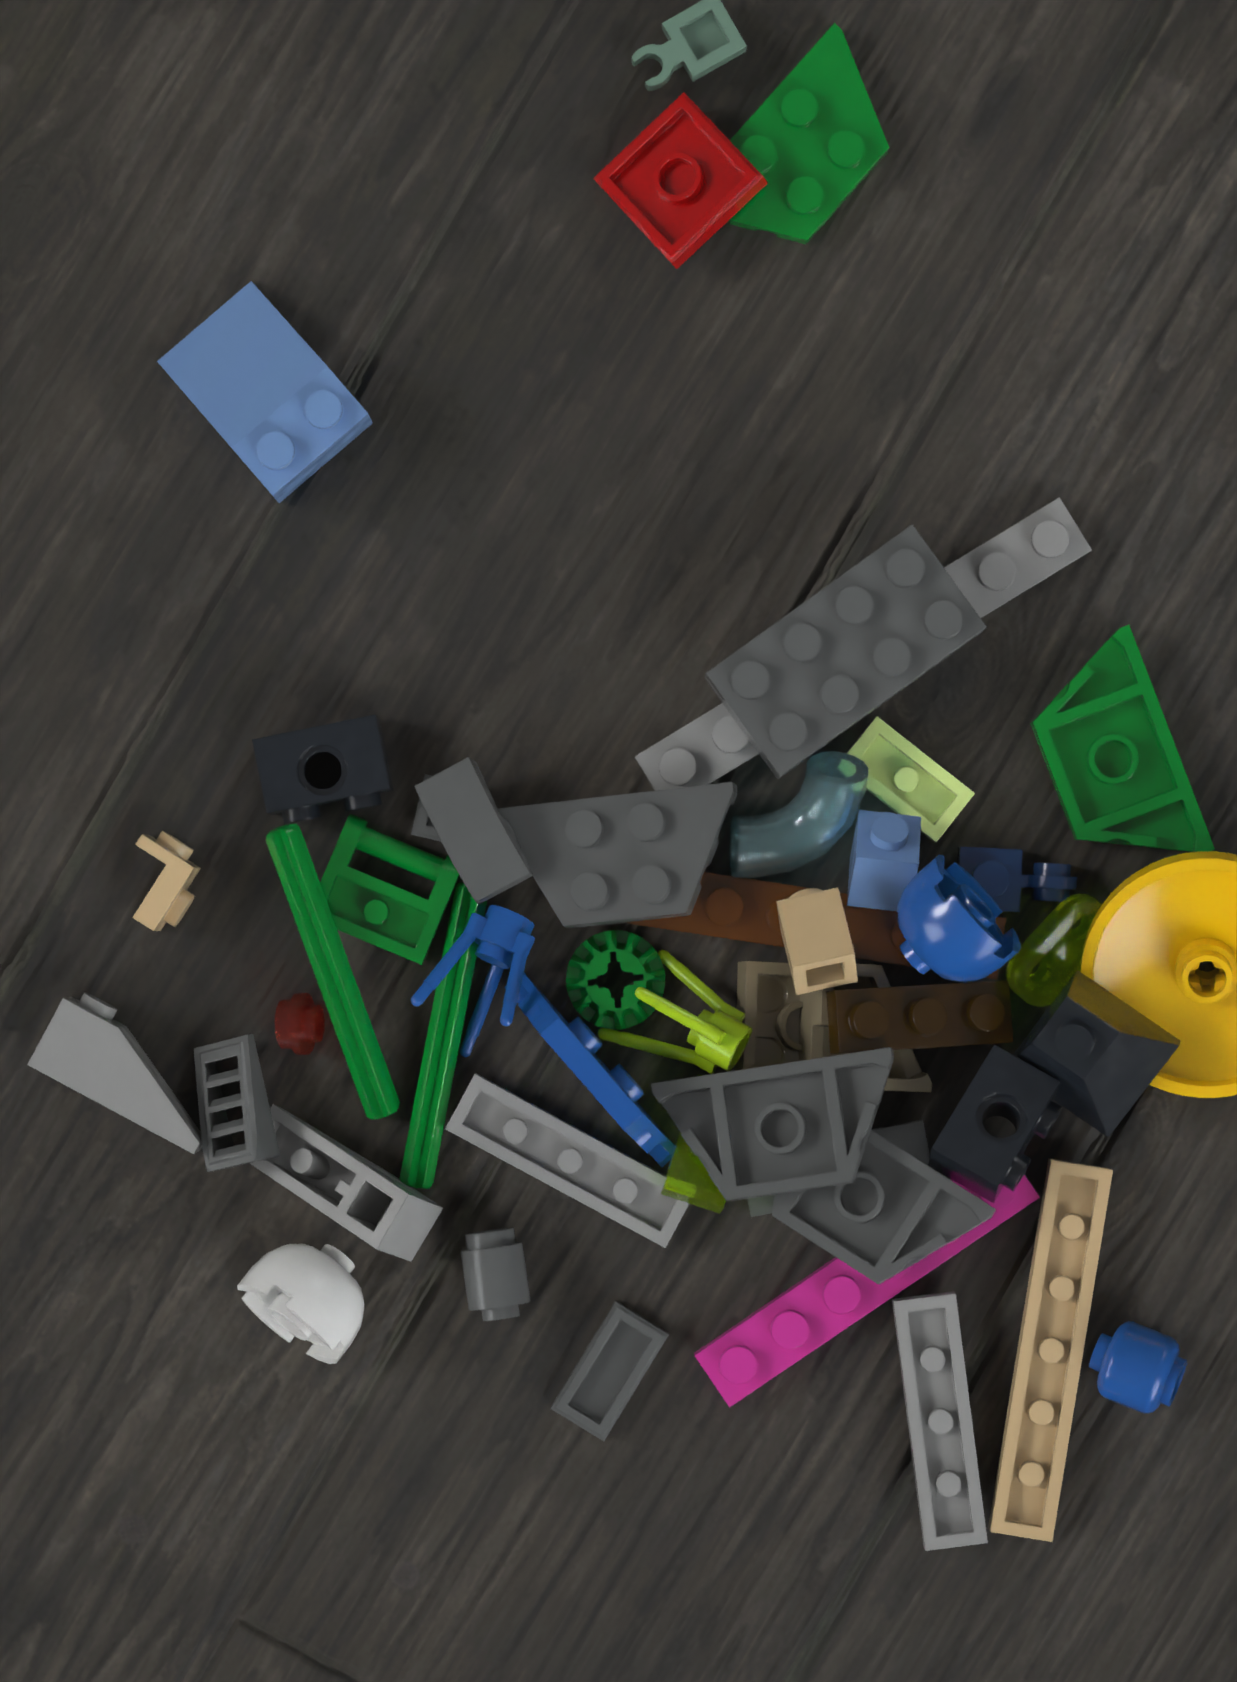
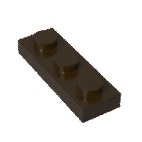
M1009 980L826 991L830 1054L856 1053L891 1047L893 1050L1013 1042Z

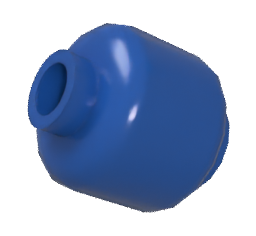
M1128 1321L1117 1328L1113 1337L1104 1333L1100 1335L1093 1350L1089 1368L1099 1372L1097 1388L1101 1396L1138 1412L1150 1414L1160 1404L1170 1407L1184 1376L1187 1360L1179 1357V1345L1173 1337Z

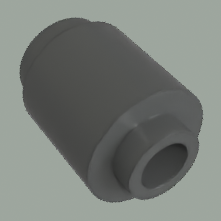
M514 1227L465 1234L466 1250L461 1251L469 1311L481 1310L483 1321L520 1316L519 1304L528 1303L531 1300L523 1243L516 1242Z

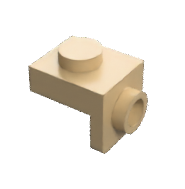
M161 831L157 839L141 834L135 845L165 863L166 866L132 918L152 931H161L166 922L176 927L194 900L195 895L188 892L187 889L201 868L188 860L194 850L165 831Z

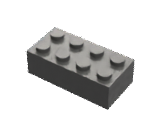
M911 525L705 674V680L775 777L779 779L978 636L987 626L915 527Z

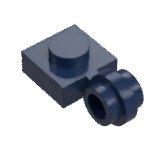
M958 847L957 864L963 867L980 883L1002 911L1020 912L1021 887L1032 888V900L1069 902L1070 890H1076L1077 877H1071L1070 864L1034 863L1033 875H1021L1023 850Z

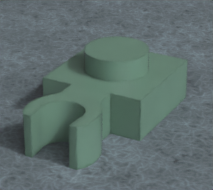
M701 0L663 22L662 30L668 41L662 45L649 44L639 48L632 56V65L635 67L646 59H655L661 64V73L645 81L647 91H655L666 85L672 73L677 69L684 67L691 81L694 82L745 53L747 45L721 0Z

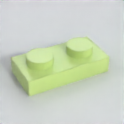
M878 716L873 719L837 765L897 814L921 817V833L934 843L940 839L975 794Z

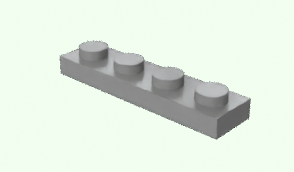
M477 1073L474 1074L445 1128L449 1132L664 1248L669 1243L695 1194V1191Z
M951 1291L892 1299L925 1551L988 1543L956 1293Z

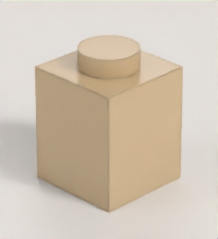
M817 888L804 889L794 893L787 899L776 901L780 930L796 995L858 982L855 953L839 888L824 891Z

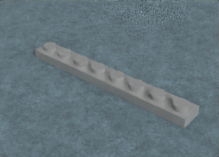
M1059 497L947 565L944 569L979 617L983 618L1086 555L1092 549ZM723 703L639 753L634 758L656 791L709 785L759 753Z

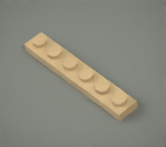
M1048 1158L988 1525L990 1532L1048 1542L1053 1541L1113 1170L1110 1168Z

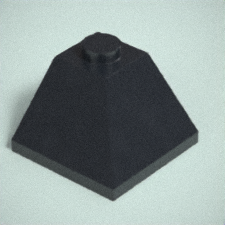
M1076 970L1013 1055L1060 1081L1055 1101L1109 1137L1178 1048L1180 1040Z

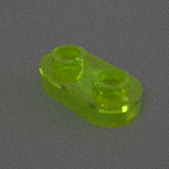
M1075 894L1064 899L1022 943L1020 951L1009 960L1006 977L1011 990L1030 1005L1037 1007L1051 1005L1075 971L1081 972L1082 952L1086 935L1093 918L1103 903L1088 894ZM1082 917L1080 924L1071 930L1076 921ZM1040 962L1037 971L1030 975L1033 968Z

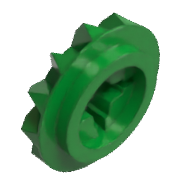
M623 930L603 931L586 939L573 953L566 972V988L575 1010L593 1025L606 1029L621 1030L635 1026L645 1021L655 1011L654 1007L635 996V990L638 987H644L660 997L663 996L665 989V971L657 951L642 937ZM610 952H616L617 962H620L623 972H633V975L643 974V980L634 981V984L624 986L623 997H620L621 1007H615V1000L611 998L609 988L588 985V980L597 979L598 975L607 973L608 963L611 962Z

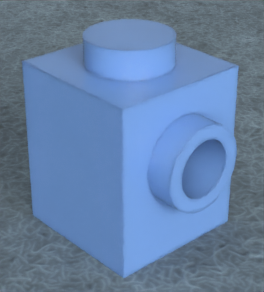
M858 811L850 855L847 906L898 912V903L903 890L918 872L921 817L891 812Z

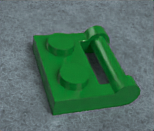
M350 813L320 882L336 928L348 935L423 965L460 875L449 855H447L446 859H443L366 827L368 820ZM356 850L435 882L429 899L349 867Z

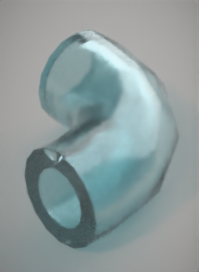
M843 752L818 753L807 761L805 778L800 792L787 806L769 814L734 816L731 823L729 840L730 866L733 877H759L791 872L826 854L854 824L866 792L868 780L867 765L856 756Z

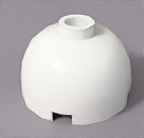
M287 1244L266 1253L257 1261L237 1285L238 1290L247 1291L242 1300L262 1322L289 1343L293 1340L294 1336L313 1343L306 1354L328 1364L337 1363L352 1344L361 1328L364 1313L362 1290L357 1281L350 1275L355 1265L344 1253L329 1244H325L320 1251L306 1244Z

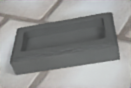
M615 1300L551 1405V1409L600 1440L605 1441L669 1336V1332Z

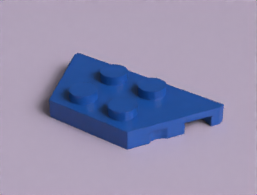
M524 972L517 1002L519 1008L531 1021L538 1033L620 1127L663 1167L680 1150L637 1102L644 1095L643 1089L620 1063L610 1071L595 1054L602 1047V1042L579 1016L571 1023H568Z

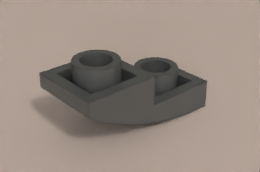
M467 757L414 786L446 852L476 903L481 904L533 876L510 822L500 815L477 762Z

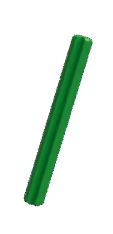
M296 823L277 827L266 835V843L363 1109L370 1120L387 1117L397 1111L400 1101L303 834Z
M464 882L458 883L455 887L442 958L464 932L472 913L485 916L487 901L481 904L476 903ZM475 941L435 990L400 1173V1181L409 1187L429 1189L434 1182L477 956L475 952L478 944Z

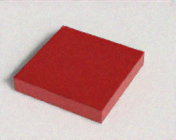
M684 92L593 178L676 269L768 184L761 173Z

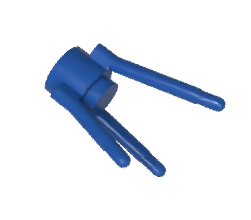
M490 905L485 917L476 913L471 914L464 932L411 998V1003L414 1006L422 1005L474 941L478 944L475 955L490 963L491 966L459 1052L463 1057H468L472 1053L504 969L509 968L510 972L500 1022L506 1027L511 1025L518 1002L526 960L535 941V937L531 935L535 926L534 923L526 917L501 906Z

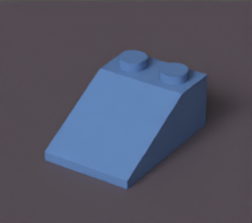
M252 281L157 361L278 503L282 502L373 424L367 411Z

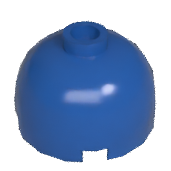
M939 854L922 868L903 890L898 903V924L906 940L900 945V949L908 962L922 974L932 969L942 978L966 983L983 979L1001 968L1020 951L1021 945L1018 935L1013 927L1003 935L995 923V918L1003 911L979 882L956 862L945 870V856Z

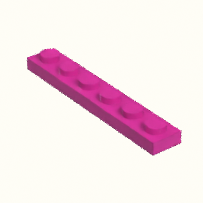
M1025 1174L1014 1191L1003 1186L994 1203L950 1179L995 1208L996 1212L993 1217L880 1285L835 1257L694 1352V1356L730 1408L1040 1198Z

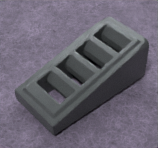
M247 1034L194 1048L202 1150L207 1172L229 1169L280 1156L254 1034ZM235 1056L238 1057V1069L222 1073L217 1072L216 1061ZM240 1081L241 1093L223 1098L221 1086ZM242 1106L243 1118L229 1122L226 1110ZM244 1131L245 1143L234 1146L231 1134Z

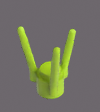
M660 950L658 955L662 963L711 1007L715 1013L713 1014L704 1009L697 1017L644 987H638L635 990V996L659 1012L690 1028L687 1042L695 1046V1050L614 1029L600 1028L598 1030L599 1038L618 1043L622 1046L690 1063L710 1074L715 1072L717 1066L729 1072L742 1056L752 1034V1027L742 1022L746 1014L727 1004L668 951Z

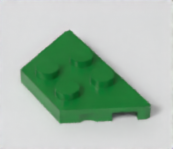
M836 23L827 30L730 140L768 182L764 188L729 220L730 224L753 231L757 229L775 233L779 238L807 244L888 153L890 147L843 31Z
M1128 624L1117 629L1031 722V727L1074 840L1189 852L1212 851L1215 849L1132 630Z

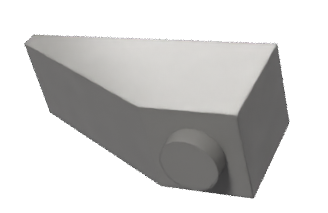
M84 992L80 1001L73 997L63 998L27 1065L192 1154L200 1151L202 1148L201 1131L127 1026L113 1019L117 1009Z
M273 1104L270 1111L280 1156L250 1164L375 1249L411 1262L443 1207L414 1188L403 1184L396 1176Z

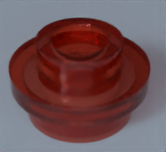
M295 993L291 999H282L277 1005L275 1013L276 1039L281 1049H292L296 1055L311 1054L315 1042H321L324 1036V1013L320 1005H314V1001L309 993Z

